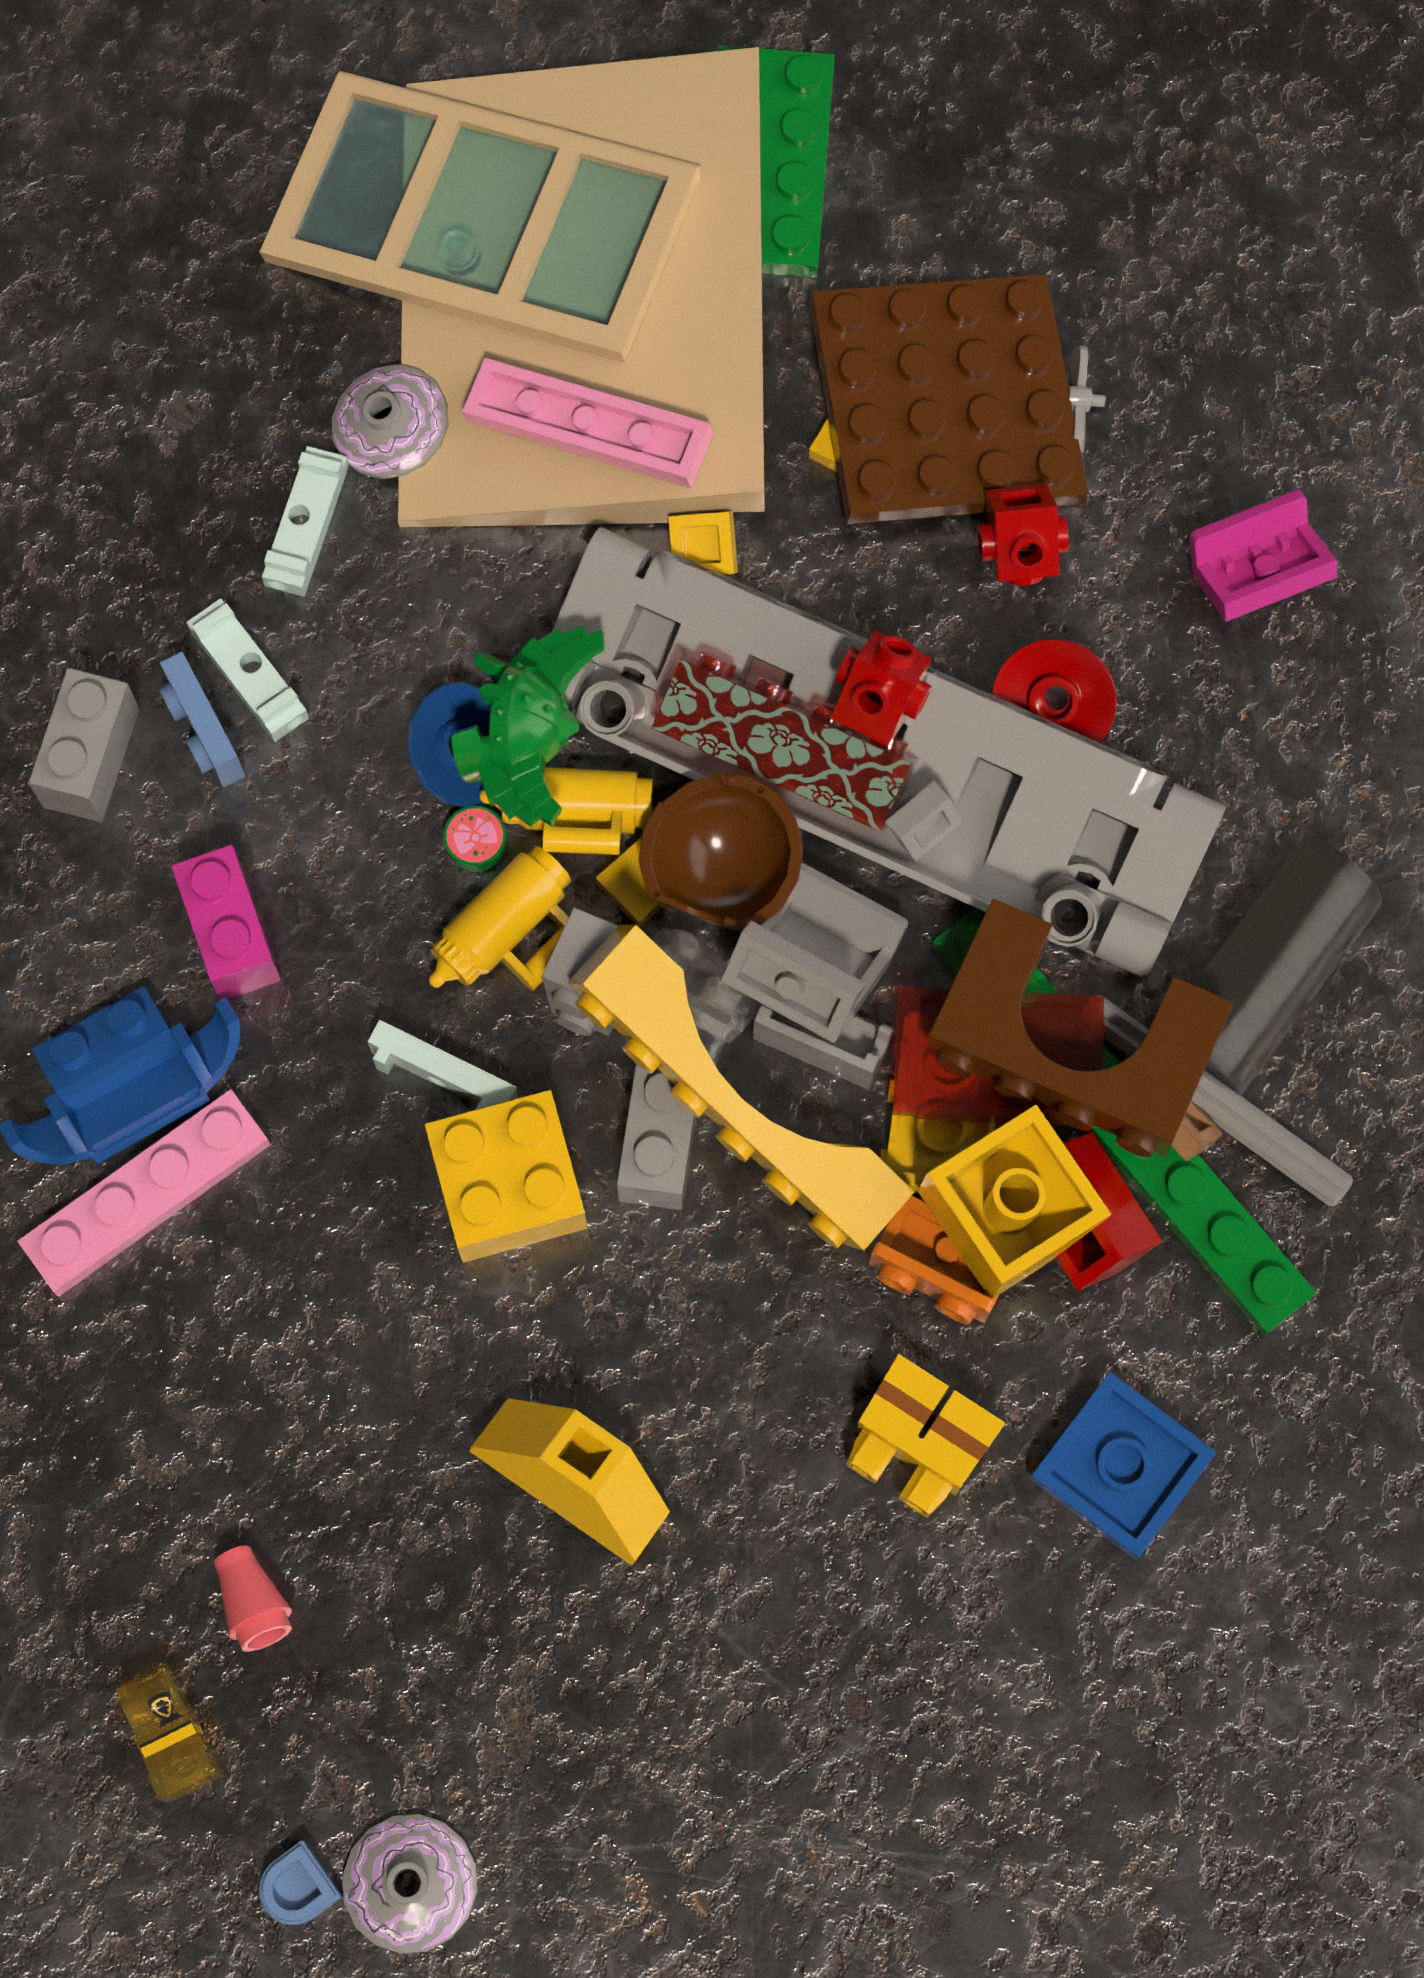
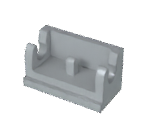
M761 1005L754 1020L753 1039L869 1090L893 1039L895 1027L883 1022L879 1024L855 1014L834 1044L769 1007Z

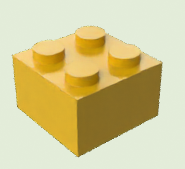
M551 1090L425 1124L455 1241L463 1263L588 1229L583 1203Z

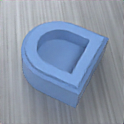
M301 1840L273 1861L263 1873L260 1881L259 1895L265 1911L273 1919L283 1924L299 1925L307 1923L343 1898V1895L304 1840Z

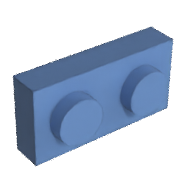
M183 652L161 661L160 665L168 683L159 687L158 690L174 721L176 722L186 717L193 729L195 736L185 741L201 773L203 774L213 769L223 788L244 778L245 774L238 756Z

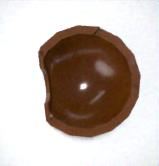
M717 772V775L688 782L665 801H659L643 829L639 865L646 892L654 901L696 919L743 932L751 921L762 926L781 912L799 881L803 844L796 817L776 791L750 776Z

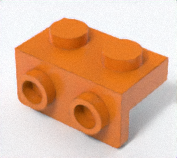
M911 1196L889 1221L880 1241L876 1243L870 1256L868 1265L879 1270L876 1278L880 1282L907 1295H910L914 1288L937 1300L934 1307L939 1312L963 1324L969 1325L973 1318L985 1324L999 1295L993 1299L988 1297L926 1203L914 1196Z

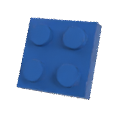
M1109 1372L1029 1479L1136 1561L1217 1452L1113 1373Z

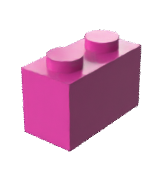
M233 845L171 865L210 981L219 999L221 1000L226 997L228 1000L281 981L246 877Z

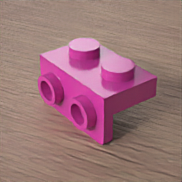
M1295 490L1194 530L1190 534L1193 578L1225 622L1337 578V559L1309 525L1307 499L1300 490Z

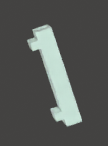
M309 446L306 447L305 452H301L298 461L299 470L271 551H267L264 559L265 569L262 574L264 586L305 597L349 468L347 456ZM298 515L309 517L308 521L302 525L292 523V520Z
M219 599L186 622L191 634L274 742L309 719L307 710L299 701L297 694L285 683L235 618L233 611L222 599ZM256 661L261 663V667L256 672L248 673L243 670L249 662Z
M381 1020L377 1023L368 1040L371 1053L375 1054L373 1061L377 1070L388 1075L395 1064L477 1104L476 1110L519 1098L516 1086Z

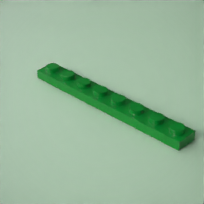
M974 908L932 943V949L955 976H957L986 912L978 908ZM1037 968L1021 1002L1023 1024L1035 1047L1051 1061L1077 1071H1098L1120 1064L1092 1030L1081 1022L1079 1015ZM1092 1126V1129L1088 1131L1089 1133L1093 1132L1104 1151L1263 1337L1274 1330L1317 1293L1199 1155L1185 1161L1171 1145L1166 1157L1153 1153L1152 1157L1146 1158L1120 1147L1115 1142L1117 1136L1095 1126Z

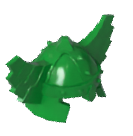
M583 626L561 633L558 628L538 641L533 637L508 664L485 652H475V666L489 674L493 684L485 683L479 689L483 702L492 705L489 736H482L478 725L455 731L451 735L454 761L460 777L468 784L482 781L491 807L497 804L509 820L515 816L531 827L541 819L552 827L562 811L561 806L553 799L548 790L544 775L545 764L553 759L564 746L568 745V737L579 731V720L569 711L563 696L569 683L580 669L594 656L605 651L604 632L602 629L587 634Z

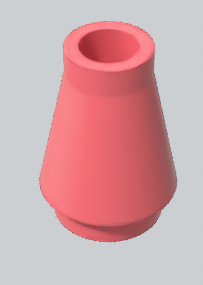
M247 1545L239 1546L219 1555L213 1564L219 1576L229 1638L238 1640L241 1649L245 1652H250L268 1647L287 1636L292 1630L288 1620L292 1609L255 1559L251 1547Z

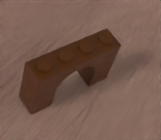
M993 898L929 1034L927 1052L936 1056L935 1063L939 1067L954 1075L970 1078L973 1072L996 1082L995 1090L1013 1101L1030 1104L1032 1099L1057 1109L1055 1116L1074 1128L1090 1131L1092 1126L1114 1134L1117 1136L1115 1142L1133 1154L1150 1158L1153 1153H1157L1166 1157L1234 1002L1173 976L1144 1042L1128 1059L1116 1066L1098 1071H1077L1060 1066L1044 1056L1035 1047L1025 1030L1021 1015V1002L1049 943L1053 924Z

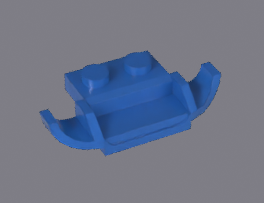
M143 986L32 1048L55 1092L44 1099L51 1114L30 1124H17L10 1119L0 1124V1131L9 1148L23 1158L45 1164H69L93 1158L95 1163L99 1164L210 1101L206 1093L225 1075L234 1060L240 1043L241 1027L239 1019L227 998L225 997L214 1003L216 1010L211 1021L199 1031L188 1036L181 1022L169 1029L146 987Z

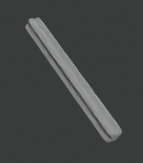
M1096 994L1092 997L1079 1015L1081 1022L1086 1024L1100 1041L1125 1059H1128L1139 1049L1149 1032L1148 1028L1102 995ZM1204 1070L1191 1101L1203 1109L1216 1125L1326 1205L1335 1206L1341 1201L1352 1185L1353 1179L1350 1174Z

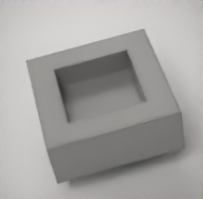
M932 781L923 790L914 791L903 798L897 805L894 814L885 822L902 848L916 862L963 822V819L950 797L935 781Z

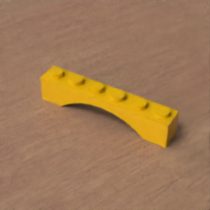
M619 925L567 982L580 995L575 1002L577 1008L600 1028L605 1029L611 1024L628 1040L622 1047L623 1051L637 1065L650 1074L658 1068L675 1085L669 1092L673 1099L696 1118L705 1113L721 1128V1131L716 1135L718 1141L743 1162H746L751 1156L768 1172L762 1179L763 1183L788 1205L792 1206L797 1200L814 1216L808 1222L810 1228L832 1247L838 1249L843 1243L850 1247L865 1250L915 1192L870 1148L851 1144L823 1143L804 1138L771 1122L745 1102L718 1072L699 1038L688 1005L683 969L638 926Z

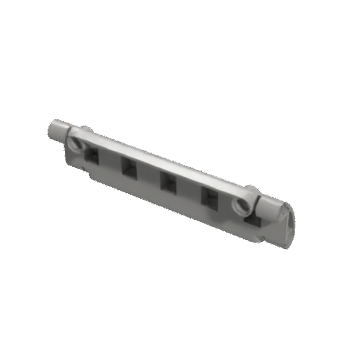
M602 527L597 529L585 550L552 630L553 632L559 628L561 633L583 626L587 634L601 629L604 632L605 651L594 656L580 669L569 683L563 696L569 711L579 720V723L585 725L586 729L598 737L695 781L717 775V772L750 776L778 793L796 817L799 828L984 912H987L994 898L1053 924L1049 941L1057 945L1076 947L1137 976L1148 979L1225 812L1226 805L1177 783H1174L1165 804L1161 805L1156 801L1167 778V775L1162 771L931 667L928 668L923 681L932 685V689L918 718L914 720L907 717L888 746L879 743L831 719L844 685L835 681L838 670L849 649L854 647L861 651L868 639L676 554L661 550L650 564L652 558L651 549ZM681 660L690 665L694 679L710 691L713 700L716 699L715 710L723 717L735 719L739 712L742 714L748 710H758L763 713H772L781 707H788L794 710L781 712L782 715L771 718L749 715L737 723L730 722L737 745L741 750L745 747L747 752L754 757L758 770L766 779H779L788 774H803V778H810L831 769L827 764L826 758L821 755L823 753L826 754L824 748L807 735L804 723L795 711L807 717L812 734L814 735L816 731L818 738L823 741L824 737L821 735L823 729H837L850 736L841 744L832 745L824 741L829 748L831 762L839 769L852 771L855 764L858 767L868 762H874L881 766H889L899 760L910 762V765L903 764L892 769L893 774L889 771L868 767L854 775H846L851 786V793L856 792L855 800L865 805L871 811L873 821L881 831L872 828L864 810L856 807L847 796L845 783L838 774L825 775L827 780L819 779L810 783H804L796 779H787L779 784L757 776L751 761L739 754L732 746L729 732L722 730L727 728L722 721L711 722L694 731L683 729L682 732L677 726L662 732L653 729L652 727H664L672 722L694 726L699 724L702 718L705 721L715 717L711 712L707 695L690 682L687 670ZM630 667L644 674L645 678L641 685L621 675L626 674ZM673 677L676 678V680H677L676 683H674V681L672 680ZM708 677H721L734 685L730 687L729 691L716 693L708 688L709 686H707L706 681ZM679 683L690 687V690L696 693V696L685 694L693 698L697 703V708L693 713L691 712L688 715L683 713L677 699L676 702L679 707L677 715L665 716L660 708L669 687L672 688V693L669 696L678 695L680 690H686L685 687H677L676 684ZM736 684L747 689L750 697V702L747 706L741 705L737 707L732 702L731 691ZM609 690L621 695L625 701L626 714L620 724H614L605 719L601 711L602 697ZM749 690L767 698L765 703L755 704L751 700ZM770 723L774 730L767 728L770 731L769 737L776 746H773L772 750L767 753L754 752L750 749L751 746L748 745L749 738H764V736L751 735L753 727L756 725L764 726V724ZM775 725L786 726L790 733L787 734L785 730H778ZM778 731L784 732L786 737L782 733H778ZM693 733H699L702 739L695 737L698 740L697 745L699 749L680 741L681 737L685 734L692 736ZM793 733L809 743V747L798 745L808 750L810 754V759L806 764H796L793 761V755L790 750L789 753L792 761L789 766L778 767L774 763L772 754L778 746L774 740L775 736L780 735L781 738L785 739V743L781 745L782 747L790 746L793 741H799V738L789 737ZM704 734L713 735L717 738L718 743H715L712 739H706ZM851 737L863 741L865 755L862 758L856 757L853 759L848 755L846 744ZM706 740L713 742L715 746L711 745L709 742L707 743ZM865 742L883 750V752L876 757L871 756L867 752ZM723 743L737 753L736 757L731 754H726V756L735 759L738 767L715 757L720 754L721 750H727L725 747L719 748L717 744ZM708 744L710 748H713V753L708 754L704 752L702 747ZM887 776L892 781V783L885 781L888 784L887 790L894 799L890 800L889 804L878 807L868 802L869 799H866V792L868 790L882 791L879 788H869L871 780ZM893 778H902L903 781L902 783H896ZM932 781H935L950 797L963 822L915 862L899 844L885 821L894 814L897 805L903 798L914 791L923 790ZM808 785H814L817 791L810 789L813 792L812 797L814 801L795 793L796 789L799 786L807 788ZM819 786L830 788L833 795H830L828 791H821ZM898 788L899 790L895 797L892 790ZM821 792L828 794L830 798L826 797L825 794L822 795ZM838 795L846 799V802L853 806L852 809L841 806L852 813L853 819L830 809L835 806L836 802L843 801L841 799L835 800L832 796ZM823 796L824 799L828 800V805H821L817 799ZM1079 871L1092 874L1101 881L1097 890L1075 880ZM1069 898L1078 900L1088 912L1087 925L1077 930L1064 928L1055 917L1056 903Z

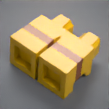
M898 1354L858 1422L856 1432L859 1435L855 1440L847 1466L876 1484L893 1456L913 1468L915 1472L898 1499L917 1513L928 1518L946 1499L949 1492L956 1496L973 1469L1000 1433L1005 1422L954 1390L925 1437L919 1438V1434L944 1398L949 1386Z

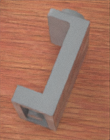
M801 863L799 881L781 912L762 926L751 921L743 930L721 982L835 1044L888 969L908 927V921L895 912Z

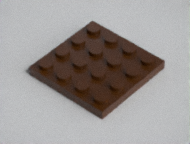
M1047 274L812 291L809 307L847 524L987 512L986 490L1047 483L1057 506L1084 504L1089 491L1079 439H1074L1075 419L1072 403L1069 400V387Z

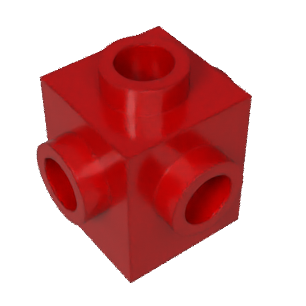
M1047 483L986 490L987 524L977 525V542L981 562L990 561L998 582L1007 581L1012 585H1033L1040 582L1043 577L1059 576V553L1068 552L1069 549L1068 527L1065 516H1058L1057 504Z
M875 631L861 651L851 647L847 652L835 679L836 682L844 685L831 719L888 746L907 717L916 720L921 713L932 689V685L923 681L932 658L917 651L910 642L903 638L886 636Z

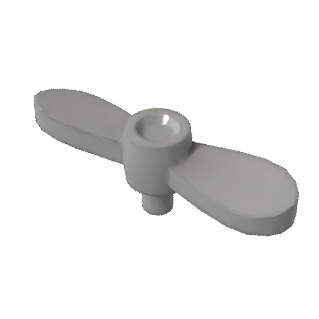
M1076 345L1070 360L1072 386L1068 387L1069 400L1072 403L1075 419L1074 439H1079L1081 453H1084L1086 412L1090 411L1091 406L1104 407L1106 396L1092 394V389L1086 387L1087 346Z

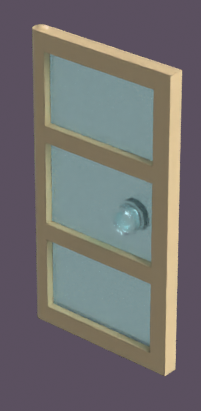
M339 71L259 252L267 263L625 363L696 188L701 180L702 168L700 165Z

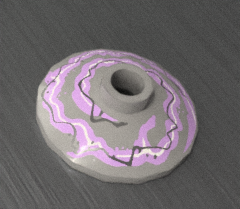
M399 364L374 368L356 378L339 397L332 416V440L339 454L347 456L348 465L361 475L378 479L405 476L424 466L441 447L449 426L448 403L436 381L420 369ZM392 406L391 412L387 417L375 419L381 410Z
M421 1814L392 1816L369 1828L351 1849L342 1875L344 1904L354 1926L374 1945L397 1953L425 1952L450 1940L468 1920L478 1892L476 1864L465 1840L445 1822ZM408 1869L414 1870L421 1880L418 1892L411 1897L402 1896L397 1891L395 1884L400 1872Z

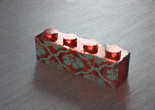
M702 651L699 660L693 657L680 659L651 729L879 832L889 828L885 821L894 814L919 761V758L905 753L909 745L907 741L895 736L888 746L879 743L831 719L835 708L818 702L813 711L791 701L794 694L793 690L763 677H759L756 685L734 676L737 668L735 664L714 654Z

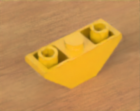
M508 1398L469 1451L631 1566H633L670 1512L632 1449L576 1409Z

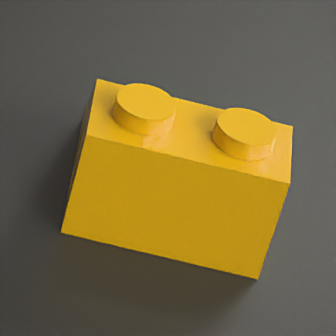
M1037 1105L928 1172L918 1189V1193L991 1299L1045 1266L1111 1215Z

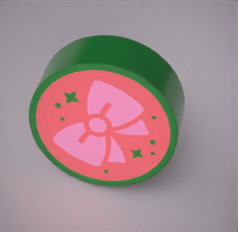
M483 806L464 807L456 811L445 825L443 839L446 852L450 860L459 868L470 872H481L494 867L503 858L507 849L506 828L502 819L493 810Z

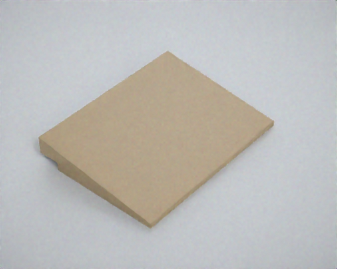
M759 47L406 84V88L700 165L702 174L625 363L402 300L401 365L420 369L436 381L448 403L449 426L441 447L424 466L405 476L399 477V527L669 523L668 516L724 511L765 512ZM405 117L404 194L434 127L432 123ZM459 131L403 260V269L498 295L556 156ZM580 163L522 302L608 325L665 185ZM484 358L708 422L714 434L692 488L469 423L462 410Z

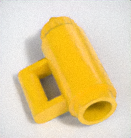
M545 767L544 775L548 790L553 799L562 808L554 825L551 827L540 819L530 827L515 816L509 820L503 811L502 820L507 824H520L526 830H543V852L620 855L621 834H635V829L644 828L652 815L653 778H638L637 771ZM482 790L479 795L481 802L490 804L485 790Z
M535 846L528 854L520 852L443 928L441 938L433 944L431 949L437 964L435 971L429 977L430 985L438 988L446 981L457 980L467 986L472 984L480 975L488 974L502 961L527 988L534 991L543 982L542 974L569 919L557 905L565 898L563 890L571 883L569 874L560 863L548 852H543V848ZM548 915L560 929L523 965L511 950Z

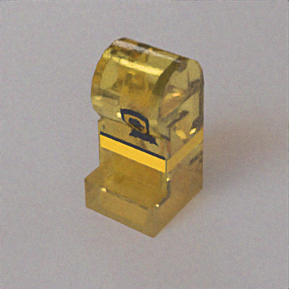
M167 1663L116 1687L119 1701L136 1735L135 1742L150 1774L148 1775L159 1801L170 1803L224 1776L178 1679Z

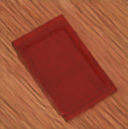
M898 987L896 1045L892 1049L895 1057L893 1115L911 1116L914 1119L1008 1123L1037 1105L1050 1125L1070 1126L1055 1116L1057 1110L1034 1099H1032L1030 1104L1018 1103L997 1092L994 1088L996 1082L973 1072L970 1078L960 1077L939 1067L935 1063L936 1056L927 1052L928 1039L950 989ZM1025 993L1021 1002L1023 1024L1030 1040L1044 1056L1060 1066L1077 1071L1103 1070V1035L1106 1032V1025L1104 1024V996Z

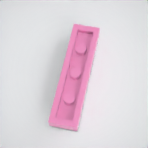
M484 358L462 410L469 423L688 488H692L714 434L708 422L488 358Z
M230 1089L17 1242L52 1291L59 1297L271 1144Z

